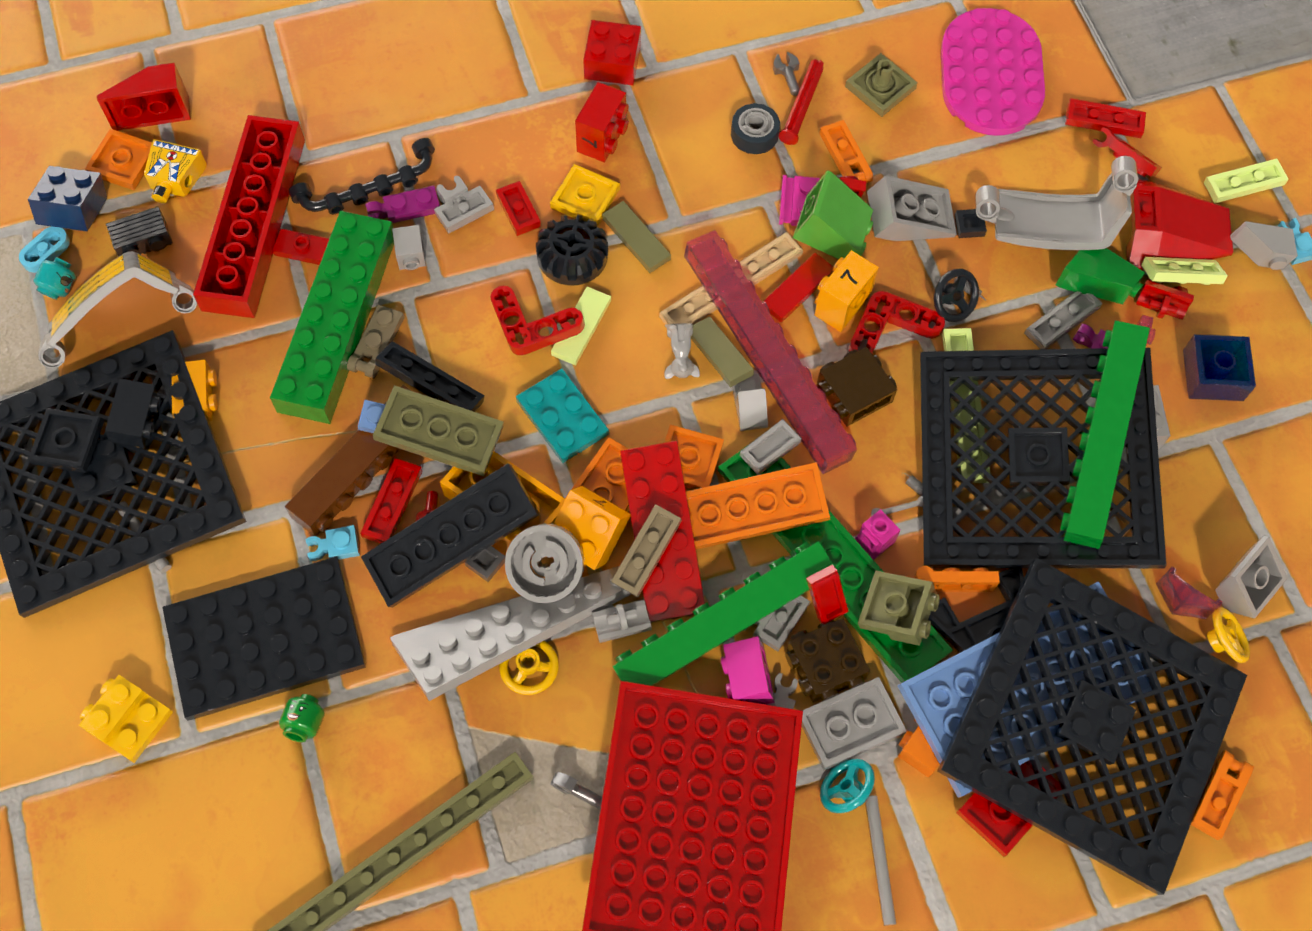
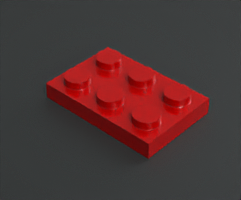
M1030 760L1019 765L1024 778L1035 774ZM1051 774L1045 776L1051 793L1062 790L1060 782ZM1037 779L1026 782L1040 790ZM975 792L956 812L1003 857L1008 855L1033 826Z

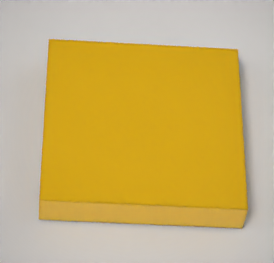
M574 164L551 200L550 208L575 219L577 214L583 215L584 221L587 222L589 219H593L598 227L602 220V214L608 210L619 192L620 183Z

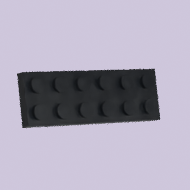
M506 464L370 550L361 558L387 606L393 608L540 514L512 465Z

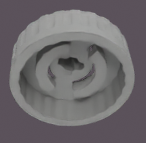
M543 523L525 529L513 539L506 552L505 571L511 586L522 597L533 602L550 603L566 597L577 586L584 571L585 558L579 541L570 531L556 524ZM546 556L554 558L551 566L542 564L541 560Z

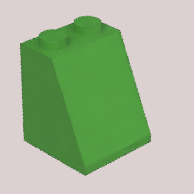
M827 170L807 194L793 238L837 259L840 257L845 258L851 250L861 256L867 244L864 242L865 236L868 235L873 225V221L870 220L873 209L836 175Z

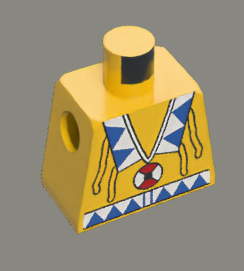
M153 140L144 175L150 188L154 190L151 197L155 201L164 204L167 202L170 194L182 197L188 195L207 167L201 150Z

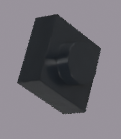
M976 209L956 210L954 217L959 238L985 237L987 232L985 220L977 216Z

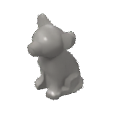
M693 323L665 324L667 336L671 338V347L675 356L674 361L665 370V378L670 379L673 376L687 378L690 375L698 378L700 371L688 358L691 349Z

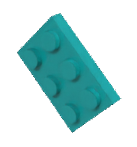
M563 369L558 370L516 396L517 403L562 464L609 435V429Z

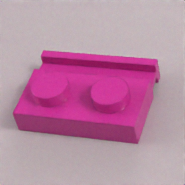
M783 175L779 225L791 223V226H797L806 196L820 178L802 176L787 178V175Z

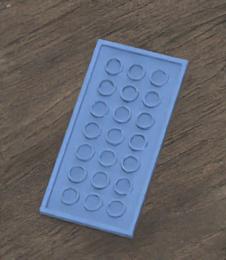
M1099 581L1088 586L1108 597ZM1059 610L1049 613L1054 628L1064 626ZM1071 614L1074 623L1082 621L1081 619ZM1042 621L1036 634L1046 631ZM1085 625L1076 628L1081 643L1091 640ZM1097 629L1100 638L1108 635ZM1067 630L1057 633L1062 649L1072 646ZM999 633L897 685L940 764ZM1048 636L1038 639L1043 654L1053 652ZM1112 640L1102 642L1108 658L1117 656ZM1124 644L1127 652L1135 650L1132 647H1129L1128 645ZM1093 645L1083 648L1089 664L1099 661ZM1031 646L1024 660L1034 657ZM1075 651L1065 653L1070 669L1080 667ZM1138 654L1129 657L1135 673L1144 670ZM1056 657L1045 659L1051 675L1061 672ZM1120 660L1110 663L1116 678L1125 676ZM1037 662L1026 665L1032 681L1042 678ZM1101 666L1091 668L1097 684L1106 682ZM1082 671L1072 674L1076 684L1082 679L1085 681ZM1019 673L1013 686L1023 684ZM1146 675L1137 677L1142 693L1152 691ZM1063 677L1053 680L1059 696L1069 693ZM1128 680L1118 683L1124 699L1133 697ZM1044 683L1034 685L1039 701L1050 699ZM1109 686L1100 688L1112 696ZM1025 688L1014 691L1020 708L1030 705ZM1070 698L1061 700L1064 711L1067 708ZM1008 699L1001 713L1011 711ZM1052 703L1041 706L1047 723L1058 720ZM1033 709L1022 712L1028 729L1039 726ZM1013 715L1002 718L1008 735L1019 732ZM1059 724L1049 727L1055 744L1064 741L1055 735ZM996 726L989 741L1000 738ZM1040 730L1030 733L1036 750L1046 747ZM1021 736L1010 739L1016 756L1027 753ZM1002 742L990 745L996 762L1007 759ZM1029 757L1018 760V763L1021 765L1030 759ZM1010 764L999 766V768L1006 772L1011 770ZM948 778L958 798L971 792L970 789Z

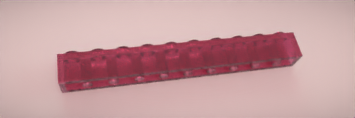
M715 230L688 241L684 254L685 259L795 432L802 438V443L813 460L817 462L822 474L851 461L857 451L853 436L849 433L847 434L841 425L838 413L832 411L827 403L825 393L822 389L817 388L813 382L810 370L800 362L795 347L788 343L784 337L782 327L779 323H775L771 317L767 304L761 301L756 294L754 284L751 280H747L743 274L741 264L730 254L726 241L720 238Z

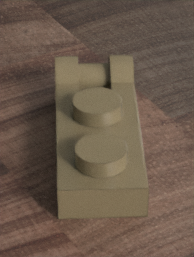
M377 305L354 354L348 360L347 370L355 373L357 371L364 372L365 376L370 378L377 376L380 367L375 365L376 357L391 341H394L404 320L403 312ZM365 357L371 359L369 362L363 361Z

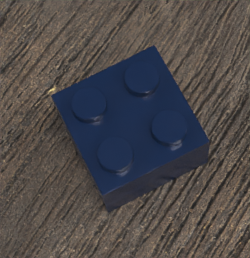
M49 166L29 196L28 202L37 225L88 231L107 200V194L101 173Z

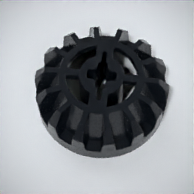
M577 214L576 219H568L567 215H562L559 222L550 220L547 222V229H541L538 234V242H536L538 265L549 279L559 284L574 286L592 281L602 273L608 261V242L605 231L597 228V223L593 219H589L587 222L584 221L583 215ZM565 228H573L572 230L566 231L563 234H556L558 231L563 230ZM580 228L587 232L590 240L584 239L577 229Z

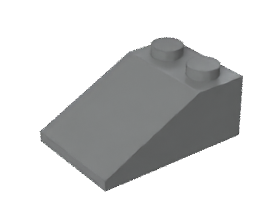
M885 175L867 191L869 206L873 209L871 219L873 221L874 237L891 241L951 238L957 235L949 189Z

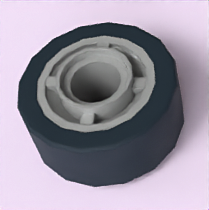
M753 103L739 108L732 119L731 138L738 149L748 154L757 155L768 152L778 142L780 129L778 114L764 104Z

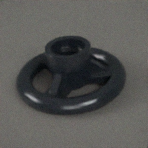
M959 268L945 273L938 281L934 291L933 300L938 315L944 317L948 322H959L966 319L974 311L978 303L979 285L975 276L968 270ZM958 277L956 282H949L951 279ZM967 281L971 287V298L968 304L964 299L963 291ZM942 304H955L961 312L950 314L944 309Z

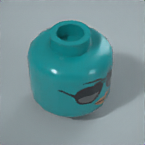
M57 257L54 262L50 260L43 261L33 279L34 284L37 286L36 291L55 300L58 297H66L76 280V274L70 270L71 264Z

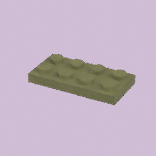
M394 385L373 433V440L484 476L504 427V421Z

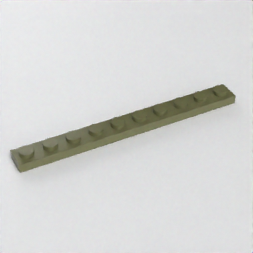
M516 752L512 753L268 931L328 930L533 780V775Z

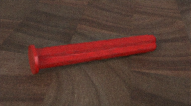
M813 59L811 61L786 125L779 133V139L787 145L798 143L799 130L824 69V63L821 60Z

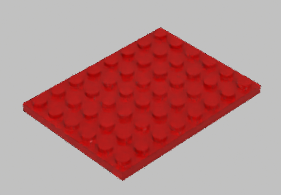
M620 681L582 931H782L803 711Z

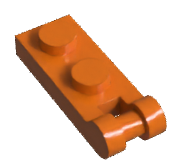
M841 120L820 127L819 134L842 177L855 176L859 180L866 181V183L872 182V170L845 121ZM857 168L859 172L854 174L852 169Z
M921 566L913 577L933 582L936 592H994L1000 583L999 571H989L988 568H976L972 571L946 568L942 571H933L929 566Z
M1224 750L1216 762L1215 770L1200 799L1191 825L1216 840L1222 839L1254 770V766L1246 761L1242 763L1236 760L1234 754ZM1228 769L1236 773V778L1227 774Z

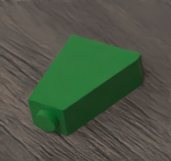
M1107 248L1079 250L1064 268L1056 286L1074 292H1082L1081 294L1085 295L1086 293L1092 294L1096 298L1123 305L1129 296L1135 298L1143 286L1140 280L1145 272Z

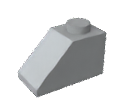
M1245 221L1230 235L1231 240L1255 264L1261 267L1282 270L1298 256L1294 233L1291 228Z

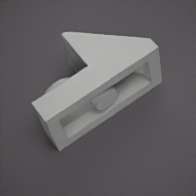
M754 374L732 387L740 431L768 428L766 390L761 387L759 374Z

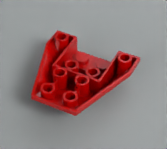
M1138 180L1137 186L1130 196L1132 237L1126 246V260L1145 271L1141 266L1145 257L1212 260L1233 254V243L1230 237L1232 232L1229 208L1150 180Z

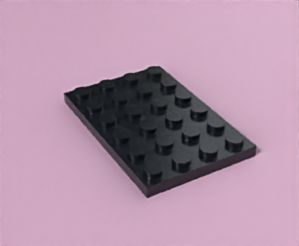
M337 556L162 607L184 718L187 721L366 668Z

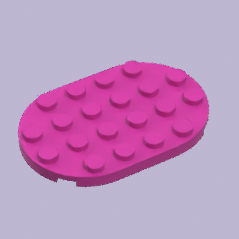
M976 8L965 12L949 24L941 44L942 91L944 102L953 117L956 115L965 122V127L986 135H1009L1025 129L1027 124L1037 118L1045 99L1042 48L1034 29L1026 21L1010 13L1008 10Z

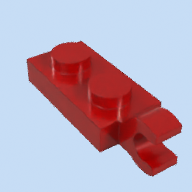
M1102 127L1101 129L1107 135L1104 142L1098 139L1093 140L1097 147L1109 146L1113 149L1112 155L1116 158L1120 156L1132 157L1136 161L1137 173L1145 178L1147 175L1150 177L1156 176L1162 168L1130 144L1115 136L1109 128Z

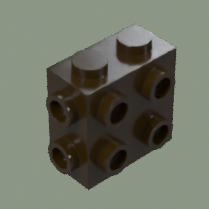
M867 346L859 351L856 349L850 351L842 360L836 363L829 362L820 369L816 384L820 395L823 398H827L832 405L835 417L838 420L842 419L846 427L892 403L897 392L895 380L890 375L887 376L882 369L877 355L872 354Z
M843 618L837 621L832 620L823 625L820 623L817 626L818 629L809 633L807 630L800 631L794 634L788 643L787 652L785 653L786 660L791 669L796 668L801 678L798 679L799 686L805 696H810L813 703L820 699L823 702L839 695L838 692L845 688L850 690L866 683L865 680L870 673V669Z

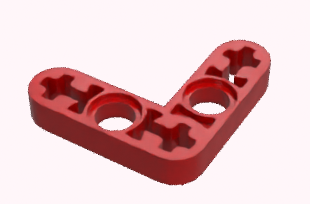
M498 286L491 292L492 305L510 350L516 355H526L578 335L585 327L583 315L576 308H567L527 324L512 288ZM502 297H506L509 305L505 309L500 299ZM510 316L519 317L518 322L513 325H507L505 320ZM573 319L575 324L570 325L568 320ZM558 323H560L561 330H558ZM542 328H553V332L549 336L539 335ZM519 332L524 341V343L520 345L515 336V334Z
M878 291L869 300L852 337L849 352L855 349L858 351V347H860L863 338L868 340L866 346L873 354L887 322L923 337L933 339L941 335L945 326V319L934 310L891 293ZM881 301L884 302L885 305L883 306L879 315L875 312L877 310L878 304ZM909 310L913 313L914 318L910 320L903 319L899 312ZM919 316L922 317L920 324L917 323ZM872 321L877 323L879 329L869 331L865 328L864 324ZM931 321L935 322L933 328L928 327Z

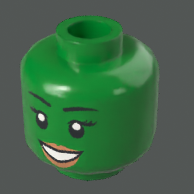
M302 694L301 697H293L288 700L279 720L280 728L283 730V735L286 738L303 743L317 735L325 712L318 704L319 700L316 697Z

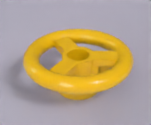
M1224 607L1216 608L1212 615L1214 629L1207 632L1211 647L1217 653L1226 651L1238 663L1247 662L1250 657V647L1243 628L1229 610ZM1222 617L1227 621L1226 626L1222 622Z
M542 641L534 646L542 649L547 654L550 662L540 661L539 654L535 650L527 649L516 656V665L519 672L513 679L508 671L509 659L499 664L500 676L505 685L512 691L523 695H534L546 690L554 682L559 670V660L553 647L546 641ZM526 661L534 662L533 666L529 668L524 667L523 664ZM536 671L549 672L546 678L536 685H521L528 675H532Z

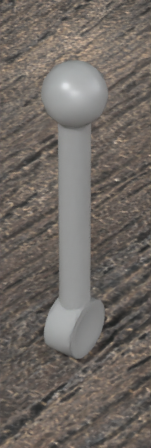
M923 496L919 497L916 501L883 509L882 511L885 514H890L916 506L923 507ZM874 508L871 511V516L879 511L880 508Z

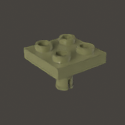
M880 53L846 81L845 87L883 117L916 89L918 82Z

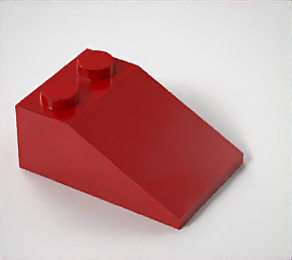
M175 63L148 66L97 95V101L111 128L116 131L191 120L189 96Z

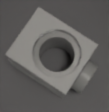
M419 225L392 228L399 270H414L418 267L426 266Z

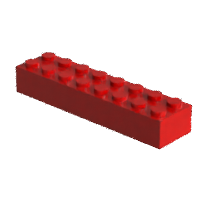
M247 116L193 293L202 312L255 318L272 259V250L277 240L290 196L288 190L293 185L305 143L299 121Z

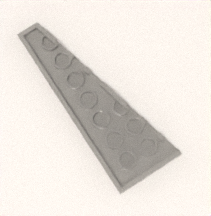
M617 566L582 577L571 593L555 602L538 603L520 596L390 637L395 650L430 701L591 616L593 612L601 611L631 595V593L611 582L620 567Z

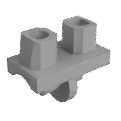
M644 600L625 605L618 604L616 607L592 613L599 643L652 630Z

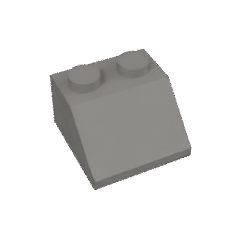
M1264 535L1215 589L1222 606L1230 612L1255 619L1288 579L1270 537Z

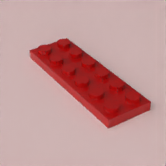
M671 441L622 450L620 453L634 540L655 504L682 519L643 588V596L650 623L693 616L692 611L705 604L678 442Z

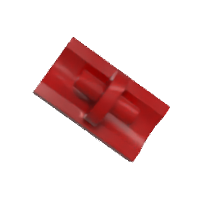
M1149 279L1146 280L1137 298L1136 305L1157 311L1156 317L1160 319L1166 314L1183 320L1194 300V295L1189 294L1187 288L1181 286L1171 288L1163 285V283H1157Z

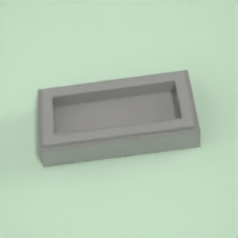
M782 419L741 450L740 457L757 475H760L800 444L802 438Z

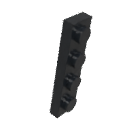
M393 341L376 357L375 365L431 398L473 412L484 402L485 395Z

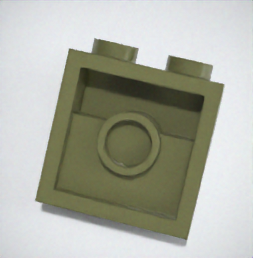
M875 571L858 625L861 629L888 634L891 640L920 646L922 638L927 639L930 634L931 621H928L931 611L936 612L938 609L940 596L936 594V589L931 581Z

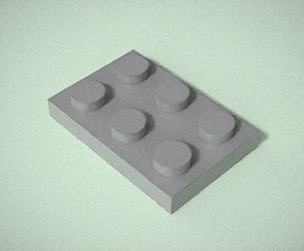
M879 677L802 710V728L823 771L898 738L907 732Z

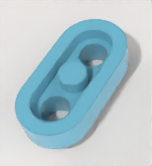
M48 227L20 251L19 261L27 271L35 273L43 261H54L56 257L58 258L69 247L70 239L63 228Z

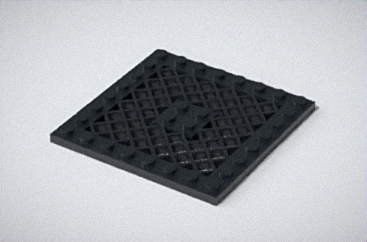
M173 330L0 401V554L18 613L23 618L247 522L206 413L202 409L185 364L186 359L177 335ZM178 375L179 382L172 385V377ZM146 376L154 378L152 384L155 385L157 395L161 396L163 403L158 413H153V435L151 439H146L144 448L109 442L105 432L104 435H99L86 473L62 469L63 472L58 481L55 482L49 480L54 470L53 467L44 466L39 476L31 473L35 465L31 464L28 459L22 470L14 467L20 455L29 458L30 451L24 450L30 438L36 439L37 433L34 430L39 421L43 420L47 408L62 411L67 409L75 413L100 416L107 423L109 416H106L105 413L110 404H113L119 379H134L133 381L143 383ZM162 385L166 395L158 393ZM172 396L178 400L183 399L184 407L180 409L179 413L173 414L175 418L166 416L170 407L172 409ZM93 398L101 401L95 412L87 409ZM163 422L171 424L166 436L157 433ZM179 431L183 442L175 439ZM12 432L20 434L14 446L7 444ZM154 439L162 442L157 454L148 451ZM171 445L180 448L175 460L165 457ZM3 449L10 451V454L8 455L7 459L5 457ZM127 451L135 453L132 461H130ZM187 455L190 458L192 466L183 463ZM144 457L153 459L148 471L139 469ZM162 463L171 466L166 477L156 475ZM180 469L189 472L183 484L174 481ZM11 473L18 475L15 482H13ZM136 475L144 477L138 489L132 488V486L138 484ZM70 477L74 488L66 486ZM196 478L201 490L192 487ZM27 479L36 481L29 494L21 491ZM152 481L162 483L156 496L147 493ZM45 485L53 487L47 500L39 498ZM170 487L180 490L174 502L165 499ZM63 491L71 494L65 506L56 504ZM125 492L134 495L129 507L119 504ZM188 493L198 496L192 508L183 505ZM113 495L110 501L104 499L106 497ZM18 497L26 499L22 508ZM143 498L152 501L146 514L137 511ZM78 501L85 507L83 513L74 510ZM35 503L43 505L37 518L29 516ZM98 504L107 507L101 519L92 516ZM161 505L170 507L165 520L155 517ZM53 509L61 512L55 525L46 522ZM116 510L125 512L119 526L110 523ZM179 511L187 513L180 517H177ZM70 516L79 518L73 531L64 528ZM133 517L143 519L137 532L128 529ZM26 521L33 523L30 532L28 530ZM88 522L97 525L91 538L82 535ZM152 523L159 525L149 530ZM43 527L52 530L45 543L37 540ZM106 528L116 531L109 544L100 541ZM61 534L69 536L63 549L54 547ZM124 535H127V536H130V537H131V538L126 539V540H124V541L121 542V540L123 539ZM79 540L88 543L81 556L72 553ZM34 546L42 548L38 556L36 555ZM96 547L103 548V550L94 553ZM51 552L60 555L53 568L44 565ZM69 558L75 560V562L66 565Z
M1107 348L920 352L924 566H929L930 568H1029L1032 560L1038 558L1054 568L1165 569L1167 563L1151 348H1145L1124 443L1127 462L1121 458L1119 467L1123 471L1117 476L1114 488L1125 498L1117 506L1111 502V512L1107 520L1108 523L1116 515L1127 526L1118 534L1107 524L1105 533L1110 537L1103 538L1099 549L1063 541L1065 531L1061 530L1057 534L1047 523L1055 515L1062 521L1064 512L1061 509L1068 504L1066 501L1069 492L1063 485H1069L1070 476L1077 482L1078 477L1072 476L1076 459L1082 460L1084 451L1080 450L1073 441L1080 434L1082 435L1083 432L1088 433L1089 430L1087 428L1090 424L1085 422L1080 424L1071 415L1078 408L1087 414L1089 405L1085 402L1091 397L1093 383L1088 379H1101L1102 373L1096 371L1100 355L1106 356ZM1058 379H1071V380H1070L1066 385H1064V384H1063L1062 382H1060ZM1000 380H1013V381H1012L1008 386H1006V385H1005L1002 381H1000ZM1030 380L1041 381L1037 385H1034ZM949 381H955V382L949 387ZM972 381H983V382H982L979 386H977V385H976L975 383H973ZM1077 382L1088 390L1081 398L1070 390ZM991 383L1001 391L994 399L984 392ZM1019 383L1030 391L1022 399L1012 391ZM1047 383L1052 384L1059 390L1052 398L1041 390ZM962 384L972 391L965 399L955 392ZM1063 395L1074 403L1067 411L1056 403ZM977 396L987 404L980 412L970 405ZM1005 396L1016 404L1009 412L998 404ZM1034 396L1045 403L1038 411H1035L1027 404ZM950 398L958 404L951 413ZM1050 408L1060 416L1053 425L1042 417ZM963 409L973 417L965 426L955 418ZM992 409L1002 417L995 425L984 417ZM1020 409L1031 416L1024 425L1013 417ZM1065 421L1076 430L1069 437L1067 427H1060ZM978 422L988 430L980 439L970 431ZM1006 422L1014 427L1008 428V437L999 430ZM1035 422H1038L1043 428H1030V427H1031ZM950 423L959 430L953 438H951ZM964 435L974 443L966 452L956 444ZM993 435L1003 443L995 452L985 444ZM951 449L960 457L952 466ZM978 449H981L989 456L981 466L971 458ZM1007 449L1009 464L1000 457ZM1068 449L1077 456L1070 465ZM964 462L975 470L967 479L957 471ZM993 462L997 463L1004 470L996 479L986 471ZM1127 474L1129 490L1120 483ZM979 475L990 483L982 493L971 484ZM1008 475L1010 486L1018 485L1012 492L1001 484ZM952 476L961 484L953 492ZM1033 485L1048 486L1040 492ZM1024 488L1035 497L1027 506L1016 497ZM1053 488L1065 497L1057 506L1045 497ZM965 489L976 497L968 506L957 498ZM994 489L998 490L1005 497L997 506L987 498ZM980 502L991 510L983 520L972 511ZM1010 502L1021 511L1013 520L1001 511ZM1039 502L1051 511L1042 520L1031 511ZM1128 502H1130V517L1121 510ZM952 503L962 511L954 519ZM966 516L977 524L968 534L957 525ZM995 516L1006 524L998 534L987 525ZM1024 516H1027L1036 524L1028 534L1017 525ZM982 529L990 537L974 536ZM1012 529L1019 537L1004 536ZM953 530H954L960 537H953ZM1040 530H1043L1049 537L1033 536ZM1131 530L1132 537H1124Z
M1035 558L1028 568L937 772L1153 893L1164 895L1247 675L1040 559ZM1049 603H1052V604L1056 605V606H1052V607L1047 608L1048 605H1049ZM1059 610L1064 626L1054 628L1049 613ZM1071 614L1081 619L1082 621L1074 623ZM1042 621L1046 631L1036 634ZM1085 625L1091 640L1081 643L1076 628ZM1097 629L1108 635L1100 638ZM1067 630L1072 646L1062 649L1057 633ZM1048 636L1053 652L1043 654L1038 639ZM1112 640L1117 656L1108 658L1102 642ZM1124 644L1128 645L1129 647H1132L1135 650L1127 652ZM1093 645L1099 661L1089 664L1083 648ZM1031 646L1034 657L1024 660ZM1075 651L1080 667L1070 669L1065 653ZM1138 654L1144 670L1135 673L1129 657ZM1056 657L1061 672L1051 675L1045 659ZM1150 658L1162 665L1153 667ZM1120 660L1125 676L1116 678L1110 664L1111 662ZM1037 662L1042 678L1032 681L1026 665ZM1101 666L1106 682L1097 684L1091 668ZM1164 669L1170 685L1161 688L1156 671ZM1082 671L1085 681L1082 679L1076 684L1072 674ZM1019 673L1023 684L1013 686ZM1177 673L1188 680L1180 682ZM1146 675L1152 691L1142 693L1137 677ZM1063 677L1069 693L1059 696L1053 680ZM1128 680L1133 697L1124 699L1118 683ZM1044 683L1050 699L1039 701L1034 685ZM1191 684L1197 700L1188 703L1182 686ZM1109 686L1112 696L1100 688ZM1025 688L1030 705L1020 708L1014 691ZM1173 690L1179 706L1169 708L1163 692ZM1154 695L1160 712L1151 714L1145 698ZM1070 698L1067 708L1064 711L1061 700ZM1008 699L1011 711L1001 713ZM1133 701L1136 702L1141 718L1134 720L1132 719L1136 709L1127 705V703ZM1052 703L1058 720L1047 723L1041 706ZM1198 705L1196 713L1193 716L1190 707ZM1033 709L1039 726L1028 729L1022 712ZM1181 710L1187 727L1180 729L1177 728L1172 716V712ZM1013 715L1019 732L1008 735L1002 718ZM1162 716L1168 733L1159 735L1153 718ZM1144 722L1149 739L1140 741L1134 724ZM1059 724L1055 735L1065 741L1055 744L1049 727ZM996 726L1000 738L989 741ZM1040 730L1046 747L1036 750L1030 733ZM1188 731L1183 744L1179 733ZM1127 734L1131 744L1121 747ZM1021 736L1027 753L1016 756L1010 739ZM1167 737L1171 738L1176 751L1175 754L1167 756L1161 739ZM1002 742L1007 759L996 762L990 745ZM1152 743L1157 760L1148 762L1142 745ZM1067 745L1073 762L1063 765L1057 748ZM1079 749L1092 756L1082 759ZM1133 749L1139 765L1129 768L1123 751ZM1048 751L1054 768L1043 771L1037 754ZM1029 757L1035 774L1024 778L1018 760ZM1178 758L1172 770L1169 760ZM1095 761L1100 778L1090 781L1085 763ZM1116 761L1120 771L1110 774L1106 764L1111 765ZM1010 764L1013 775L999 768V766ZM1160 764L1166 780L1156 783L1150 766ZM1076 767L1081 784L1071 787L1065 770ZM1141 770L1147 787L1137 789L1131 773ZM1056 773L1062 790L1051 793L1045 776ZM1122 776L1128 793L1118 796L1112 779ZM1037 779L1040 790L1026 782ZM1103 782L1109 799L1098 802L1092 785ZM1167 785L1164 795L1161 797L1158 788ZM1083 788L1089 805L1079 808L1073 791ZM1149 791L1155 808L1145 811L1139 794ZM1064 794L1068 806L1053 797ZM1130 797L1136 814L1126 817L1120 800ZM1111 803L1117 820L1106 823L1101 806ZM1092 810L1095 821L1081 813ZM1156 813L1151 826L1147 816ZM1138 819L1144 836L1134 839L1128 822ZM1119 825L1123 836L1115 833L1109 828ZM1145 841L1143 848L1137 845L1138 843Z

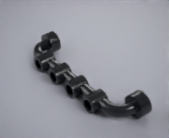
M429 138L419 139L412 145L415 157L422 159L418 165L403 166L396 173L388 176L386 174L378 175L373 181L366 184H353L348 190L341 193H329L319 201L310 200L312 192L309 185L304 182L291 186L288 192L293 203H300L308 211L318 212L328 209L330 214H338L344 209L342 203L353 200L354 205H363L369 200L367 194L377 191L379 196H387L393 192L392 185L402 182L404 187L414 186L418 182L416 176L425 173L430 168L432 162L431 155L434 153L435 148Z

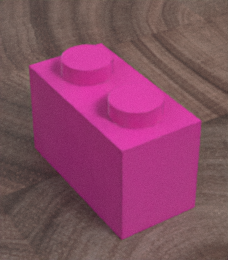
M759 637L723 645L725 656L721 657V664L725 675H729L730 683L726 684L728 699L765 705L775 703L765 648Z

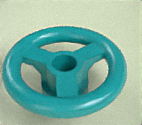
M849 759L831 769L824 778L820 788V800L823 806L832 813H847L861 806L872 792L875 782V774L871 765L861 759ZM859 769L865 773L864 785L858 780ZM848 770L845 778L838 785L830 788L834 780L841 773ZM842 798L846 803L836 804L831 799Z

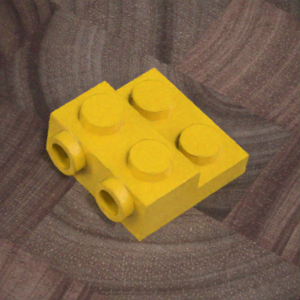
M118 675L115 680L111 678L103 684L100 690L102 696L95 705L89 704L84 708L80 715L82 721L79 726L135 763L172 715L173 711L127 679Z

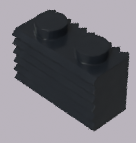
M159 206L106 223L111 242L118 256L128 251H134L141 255L152 250H162L167 245L173 244Z

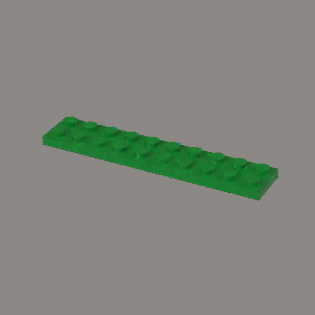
M740 451L718 466V472L727 482L757 476L753 469L740 457ZM780 458L760 475L791 467L783 458ZM830 511V520L772 533L792 557L796 555L794 549L809 541L811 545L818 541L820 542L839 574L849 611L843 614V616L901 683L936 666L953 651L932 625L928 638H922L920 646L891 640L888 634L859 627L858 621L875 571H884Z

